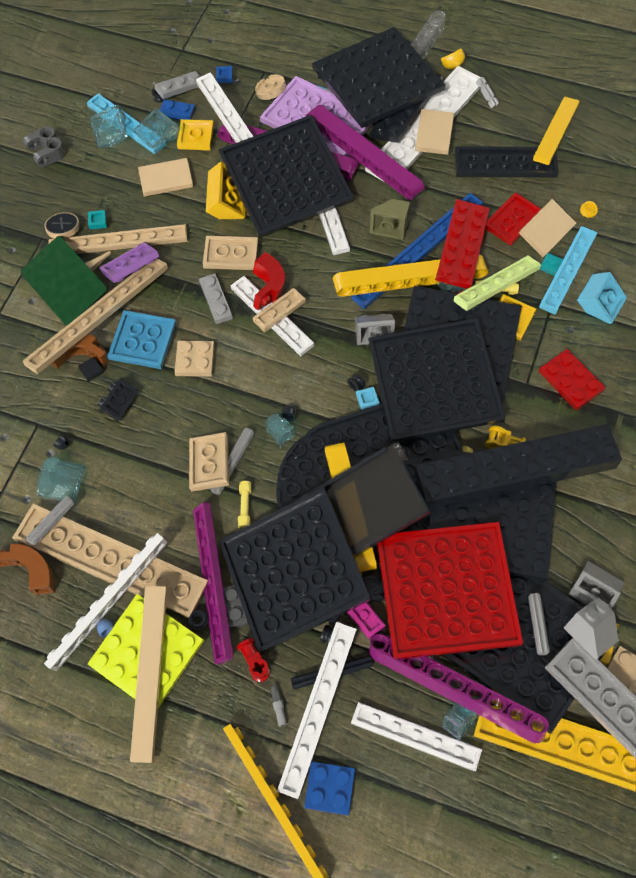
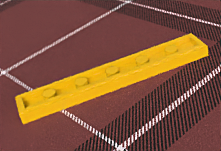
M568 97L563 98L534 155L533 161L550 165L579 106V100Z

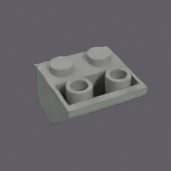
M588 561L568 595L586 606L599 597L612 609L625 583Z

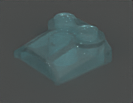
M117 104L90 117L96 142L100 149L112 147L124 141L127 137L126 116Z
M157 108L133 129L144 143L155 150L166 141L175 140L180 130L175 122Z
M56 457L47 458L42 464L37 481L38 497L62 500L65 496H68L76 502L86 466L60 461Z

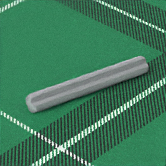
M249 428L243 430L228 456L229 478L254 435L253 430ZM225 486L210 488L212 493L220 495Z

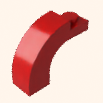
M267 252L255 260L253 274L266 283V286L255 294L253 307L258 311L263 306H267L270 302L273 303L281 297L285 281L282 266Z

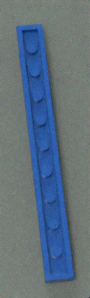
M471 193L462 199V201L483 205V202ZM454 207L386 266L420 262L446 239ZM385 291L352 295V300L365 310Z

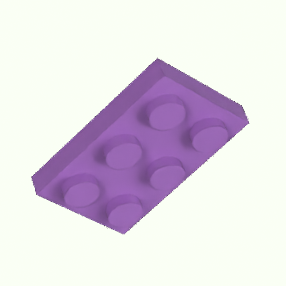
M143 242L100 267V270L113 283L120 282L128 274L139 271L140 267L145 264L153 263L159 255L157 250Z

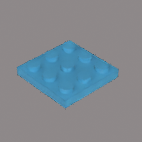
M124 310L108 353V359L162 369L176 326V320Z

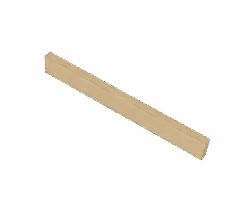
M186 224L63 238L76 254L134 248L143 242L149 246L188 242Z
M145 586L130 762H154L168 590L166 586Z

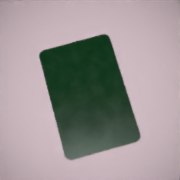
M60 236L51 241L21 270L22 276L66 326L80 316L106 291V286Z

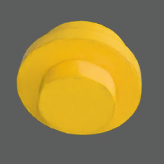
M592 201L585 202L580 208V213L587 218L596 216L598 212L597 205Z

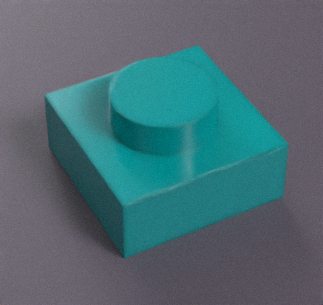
M105 210L88 212V226L90 230L107 228Z
M547 253L539 270L555 276L564 259Z

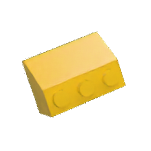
M220 162L208 171L206 212L218 219H244L246 209L224 163Z

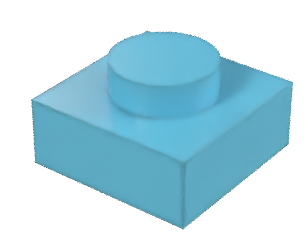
M374 387L356 391V398L361 411L379 405Z

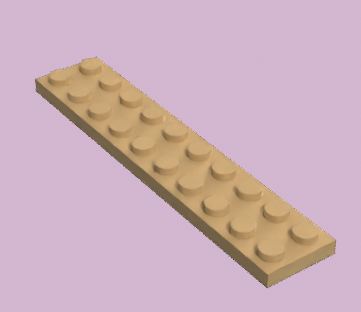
M32 504L12 537L17 542L111 584L115 583L119 578V573L124 568H128L135 554L142 552L63 516L33 546L26 540V537L51 512L35 504ZM155 557L127 591L135 595L139 594L144 598L145 586H166L168 588L166 609L189 618L199 604L208 580Z

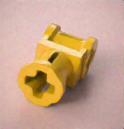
M490 426V434L485 442V447L493 449L525 442L526 438L523 437L521 439L511 436V431L505 430L500 426Z

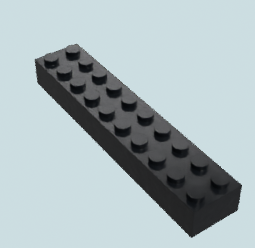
M609 424L418 464L415 467L414 476L418 489L428 508L434 509L436 507L616 469L622 461V457Z

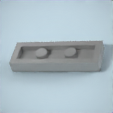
M196 71L155 84V90L165 99L198 88L196 79L201 76Z
M216 274L199 278V283L215 324L233 319Z

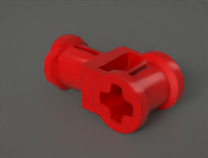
M246 639L237 646V650L242 652L249 666L252 678L257 682H264L270 676L268 664L262 659L255 648L254 639ZM258 667L263 671L261 674L257 671Z

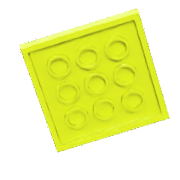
M136 594L88 662L89 666L134 699L136 698L144 598L139 594ZM165 614L158 708L205 641L168 614Z

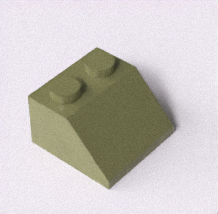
M391 199L372 208L370 233L403 240L408 225L410 202Z

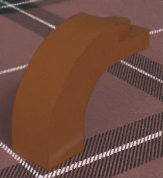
M87 334L52 362L51 365L59 369L67 359L75 355L94 357L103 366H106L109 359L107 351L99 345L97 338Z
M10 544V552L8 550H0V567L23 566L28 569L29 590L34 595L55 593V580L52 569L36 550L22 544Z

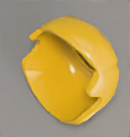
M459 49L450 55L442 57V65L449 70L456 69L457 66L463 64L465 54L462 49Z

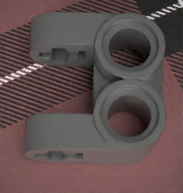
M43 127L28 134L23 140L24 145L29 151L44 148L37 151L33 156L35 163L39 167H46L65 157L61 140L56 136L52 127Z

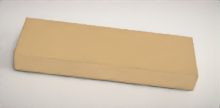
M293 288L254 316L253 322L266 332L303 305L306 299Z

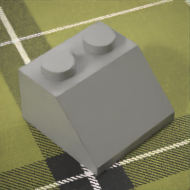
M392 314L355 317L357 345L369 344L368 338L394 333L395 320Z
M599 597L578 611L564 627L595 660L619 641L615 613Z

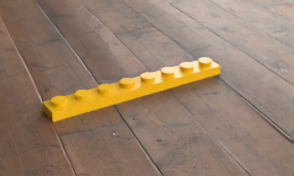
M231 724L223 728L312 877L329 878L322 865L317 867L313 858L316 857V854L309 844L305 846L300 839L304 835L298 825L292 826L288 818L292 815L286 805L280 806L276 798L279 794L273 784L268 786L264 780L267 774L261 764L256 767L252 759L256 756L250 746L245 748L241 740L244 737L239 728L233 729Z

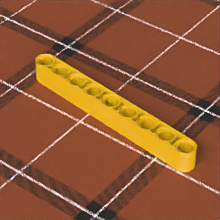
M482 255L478 256L473 279L482 278L488 274V269ZM440 260L346 271L333 276L337 295L341 297L443 283L435 280Z

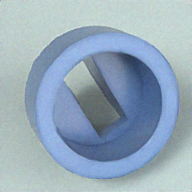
M102 619L97 624V631L100 637L107 636L114 627L113 623L108 619Z

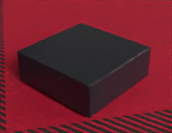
M94 357L78 365L79 370L88 382L104 373Z

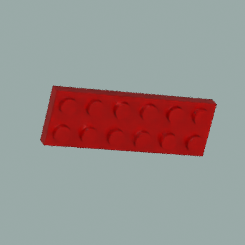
M456 199L435 278L436 281L465 289L472 286L489 207Z

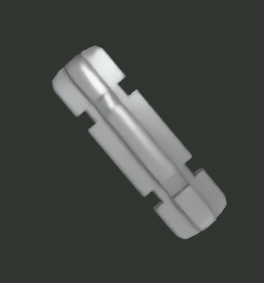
M481 77L476 81V84L479 88L481 87L480 90L485 99L489 100L488 104L490 107L494 108L499 104V101L494 97L495 94L489 84H486L485 77Z

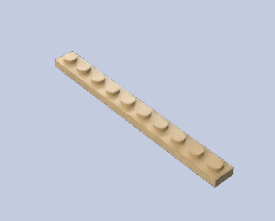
M156 258L153 263L140 267L139 271L126 278L23 360L24 365L36 374H39L168 269L167 264Z

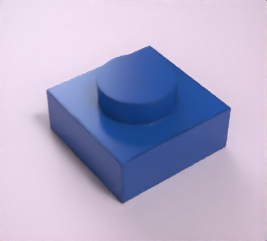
M232 66L216 67L217 83H233Z

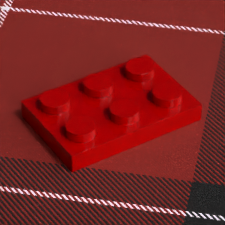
M515 192L487 220L485 229L512 246L521 236L518 232L541 208Z
M568 349L543 365L538 371L576 411L602 393L606 388Z

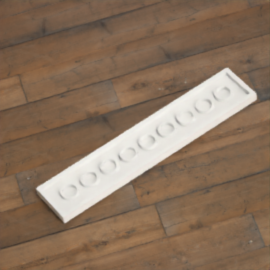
M457 66L444 80L446 90L433 95L423 109L452 112L455 117L479 91L480 88L476 81L481 77ZM421 113L399 143L388 141L381 149L407 170L423 153L415 151ZM365 167L366 172L380 179L378 176H376L374 173H372Z

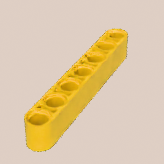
M344 442L325 446L331 478L351 468ZM355 481L335 492L345 533L351 547L369 537ZM372 547L355 557L361 572L377 569Z

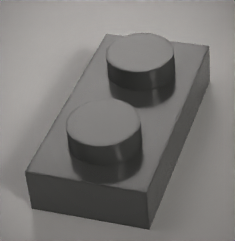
M235 585L225 587L224 600L230 629L248 625Z

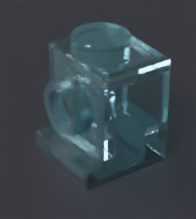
M278 414L271 415L265 422L266 431L279 446L295 436L294 427L290 426L285 418H281Z
M456 703L445 715L442 728L458 740H461L464 733L476 721L477 713Z

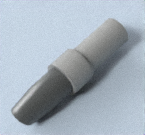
M274 684L271 687L272 704L278 726L282 727L287 725L284 704L281 700L279 689Z

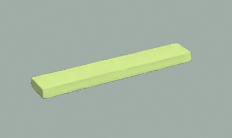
M526 256L454 296V302L467 311L540 269L541 264L530 256Z

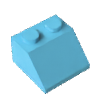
M611 272L592 274L577 301L586 313L612 324L627 296Z

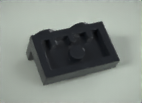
M121 378L117 382L113 381L107 389L110 393L107 397L103 396L97 404L100 407L97 411L98 413L104 412L118 422L139 391Z

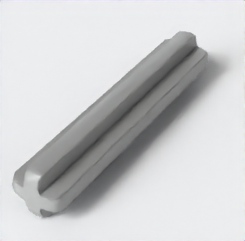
M65 496L26 537V540L31 545H36L74 505V501L70 497Z
M532 593L528 599L537 654L548 655L550 650L541 596L539 593Z

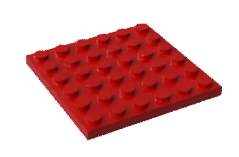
M499 522L400 532L377 544L393 660L522 646L521 630Z

